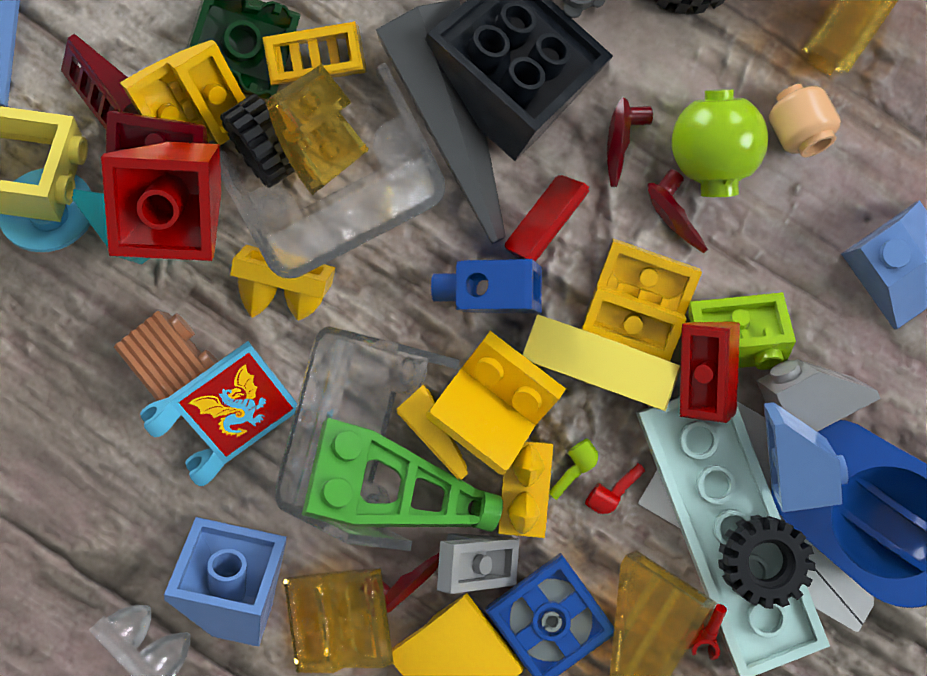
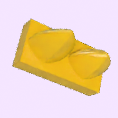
M245 245L233 257L230 276L238 277L240 297L251 318L260 314L274 298L277 288L284 289V297L290 312L299 321L312 314L321 304L333 283L336 267Z
M526 441L510 468L503 474L501 489L503 509L498 523V534L545 538L553 443Z

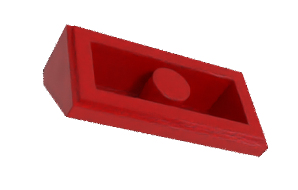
M563 175L555 177L505 242V249L518 259H533L536 262L590 191L588 190L589 186L584 182Z
M687 322L682 324L680 417L727 423L735 416L738 392L739 322Z

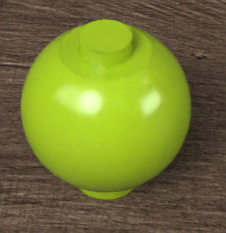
M734 89L706 90L705 99L693 101L679 115L672 133L673 156L680 170L688 178L700 183L701 196L739 195V181L751 176L759 168L765 157L768 146V131L765 120L750 101L745 98H734Z

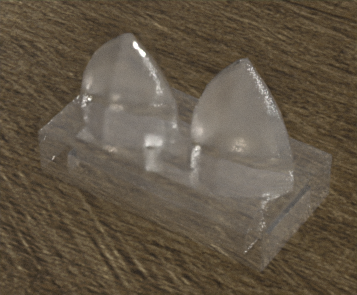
M135 605L120 609L108 618L103 616L89 629L90 634L131 676H176L187 657L191 637L188 632L167 635L152 642L139 653L137 648L145 639L151 622V608L148 605Z

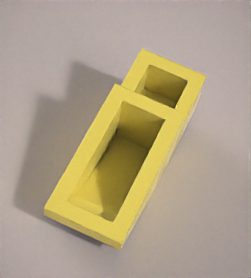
M538 314L523 352V356L537 366L665 412L681 370V366Z

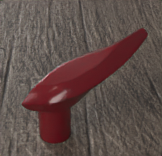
M624 97L618 102L609 126L607 165L611 187H617L621 176L625 152L630 144L631 126L651 125L653 121L651 106L630 107L628 100Z
M670 169L658 185L653 182L647 184L652 205L663 221L677 235L702 253H705L708 248L697 230L688 220L684 208L673 197L684 182V178L679 172Z
M439 553L421 563L412 572L402 575L392 588L373 573L362 589L379 602L376 607L377 615L390 613L422 585L439 567Z

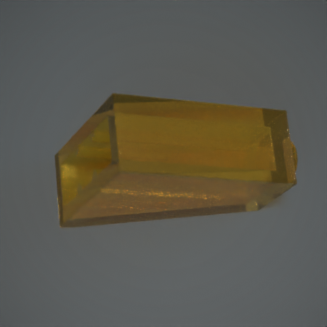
M635 550L625 555L620 565L610 676H674L713 612L717 602L639 551Z

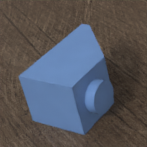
M764 403L771 486L782 512L842 504L841 485L848 484V470L843 455H836L827 438L776 403Z

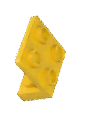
M489 331L428 411L426 418L498 474L503 475L510 468L534 427L557 403L566 388L492 331Z

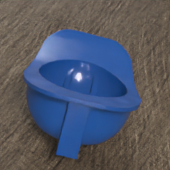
M839 420L818 431V433L827 438L836 455H843L847 465L848 484L841 485L842 504L782 512L771 487L772 497L779 514L785 522L793 525L794 529L801 531L806 536V540L875 598L890 605L904 608L927 606V464L862 426L847 420Z

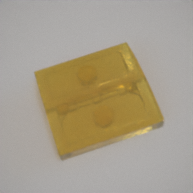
M322 64L278 91L266 101L270 119L280 145L291 166L311 195H314L369 150L340 113L351 101Z
M381 568L317 573L284 579L296 673H335L343 668H385L394 663Z

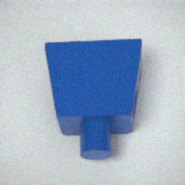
M533 259L457 261L456 273H433L431 280L433 302H456V310L466 313L542 314V267ZM482 280H488L487 291L483 295H478L477 285Z

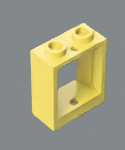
M0 106V138L52 145L39 185L0 180V214L61 222L65 206L70 205L73 201L74 178L78 165H83L87 158V139L82 136L74 116Z

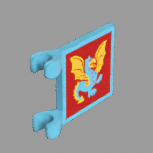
M247 341L168 398L146 406L142 409L140 415L141 419L145 422L144 427L146 431L153 437H160L166 433L182 415L210 447L209 449L194 453L185 462L186 468L190 471L189 475L192 481L198 486H204L217 475L224 464L297 413L301 408L251 343Z

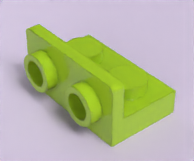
M783 292L691 301L689 304L688 315L690 322L731 321L740 323L738 368L755 366L760 370L772 369L775 365L788 360L796 343Z

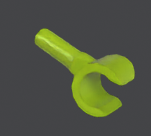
M588 438L583 439L568 450L567 453L575 464L565 472L549 491V494L555 500L564 493L576 478L596 466L598 451Z

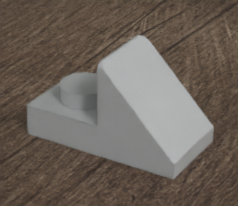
M458 533L448 534L447 541H440L437 591L455 594L515 586L517 584L519 538Z

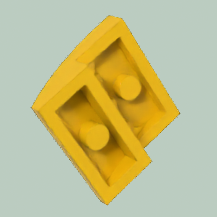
M213 40L168 56L120 82L139 115L206 125L208 143L213 140L216 144H220V146L230 140L227 135L228 132L222 125L221 114L246 99L219 47Z
M613 238L581 329L670 362L682 333V324L686 323L685 314L702 271L700 268Z
M465 593L433 615L426 625L395 645L387 654L402 676H518L525 668L468 593Z

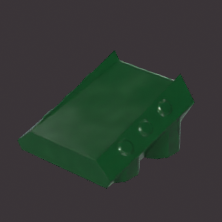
M201 0L186 49L210 40L215 41L241 91L274 101L279 85L272 86L270 83L262 37L296 32L301 14L291 11L285 5L275 1ZM289 46L280 47L284 68L290 52Z

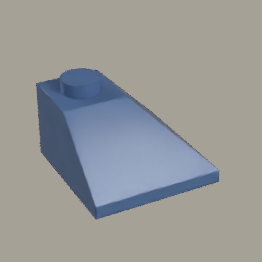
M919 200L841 253L893 329L900 328L927 309V210Z
M195 517L165 591L164 600L212 637L259 647L273 605L287 537Z

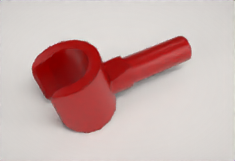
M637 463L614 484L611 490L597 483L587 496L585 504L598 514L613 512L618 506L625 490L641 477L646 470L641 464Z
M717 604L708 624L696 627L689 634V644L693 656L697 654L698 647L703 644H709L708 654L710 660H716L720 656L717 635L727 612V608L724 605Z

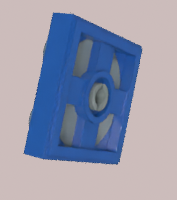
M559 553L485 607L487 614L532 676H559L618 633L562 553Z

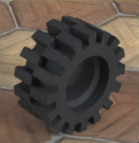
M256 94L250 95L221 114L222 125L228 132L227 135L230 140L234 142L237 152L243 156L247 166L252 168L254 175L260 178L261 182L265 186L267 185L268 188L273 187L302 167V160L299 158L300 154L292 145L294 143L292 138L284 131L285 127L281 121H277L275 113L271 108L268 109L266 103L261 98L259 99Z
M750 516V521L741 519L736 522L738 528L735 531L729 529L724 535L729 538L726 545L720 543L719 552L723 554V559H719L718 564L719 568L725 573L722 576L725 582L733 588L734 592L755 606L760 604L764 608L773 609V604H777L780 607L790 605L788 601L790 597L796 600L800 599L804 595L799 590L802 584L810 587L813 580L807 577L808 570L815 571V562L809 560V555L814 554L812 546L804 542L806 536L801 531L794 529L793 525L771 516ZM762 543L777 545L783 556V564L780 571L769 579L756 578L749 568V556L752 550Z

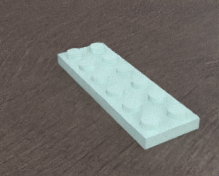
M680 396L670 399L666 412L654 407L636 412L711 610L713 612L717 604H722L727 608L719 630L737 676H756L830 647L806 585L802 584L799 589L804 594L800 599L796 600L790 597L788 598L790 605L780 607L777 604H773V609L762 607L760 604L755 606L734 592L733 588L722 577L725 573L719 568L718 560L723 559V554L719 552L720 543L726 545L729 538L724 535L729 529L735 531L738 528L736 522L741 519L750 521V516L755 515L762 517L771 516L781 520L738 407L735 416L727 423L680 417ZM762 543L756 546L749 556L750 571L759 579L774 577L780 571L783 564L782 553L777 545L773 543Z

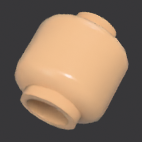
M795 84L778 94L776 98L778 103L770 111L769 122L785 151L792 154L800 153L802 157H810L824 151L836 141L835 134L840 128L841 119L824 89L818 86L803 87L802 84Z

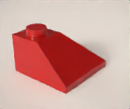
M164 142L104 153L101 156L109 256L213 260L221 201L220 144Z

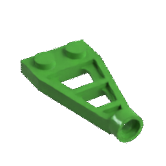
M327 418L322 424L302 515L346 527L472 526L473 528L492 532L500 521L503 500L500 495L476 489L457 479L455 476L373 430ZM368 461H379L398 473L401 481L396 501L392 503H368L362 499L360 493ZM416 479H422L443 489L444 496L441 511L418 510L411 506ZM470 502H473L471 512L469 514L468 506Z

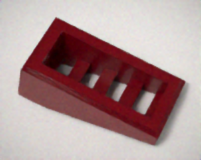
M73 34L68 37L61 72L102 126L107 130V112L110 110L139 115L120 82L128 77L77 35Z

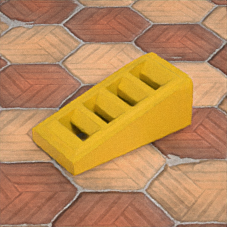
M355 21L262 37L272 86L367 73L360 30ZM338 39H346L349 61L341 63ZM327 41L330 65H322L319 42ZM308 43L312 68L304 69L299 44ZM281 46H289L293 71L285 72Z
M423 384L397 408L398 411L396 413L457 479L460 478L462 480L468 474L467 464L455 440L426 418V414L434 405L435 400L430 390Z

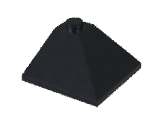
M467 0L430 30L425 37L427 44L479 129L514 161L550 127L613 57L608 50L578 23L566 16L564 11L552 0Z

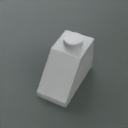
M799 359L781 362L775 365L769 374L756 380L765 403H776L817 432L881 399L876 389L854 377Z

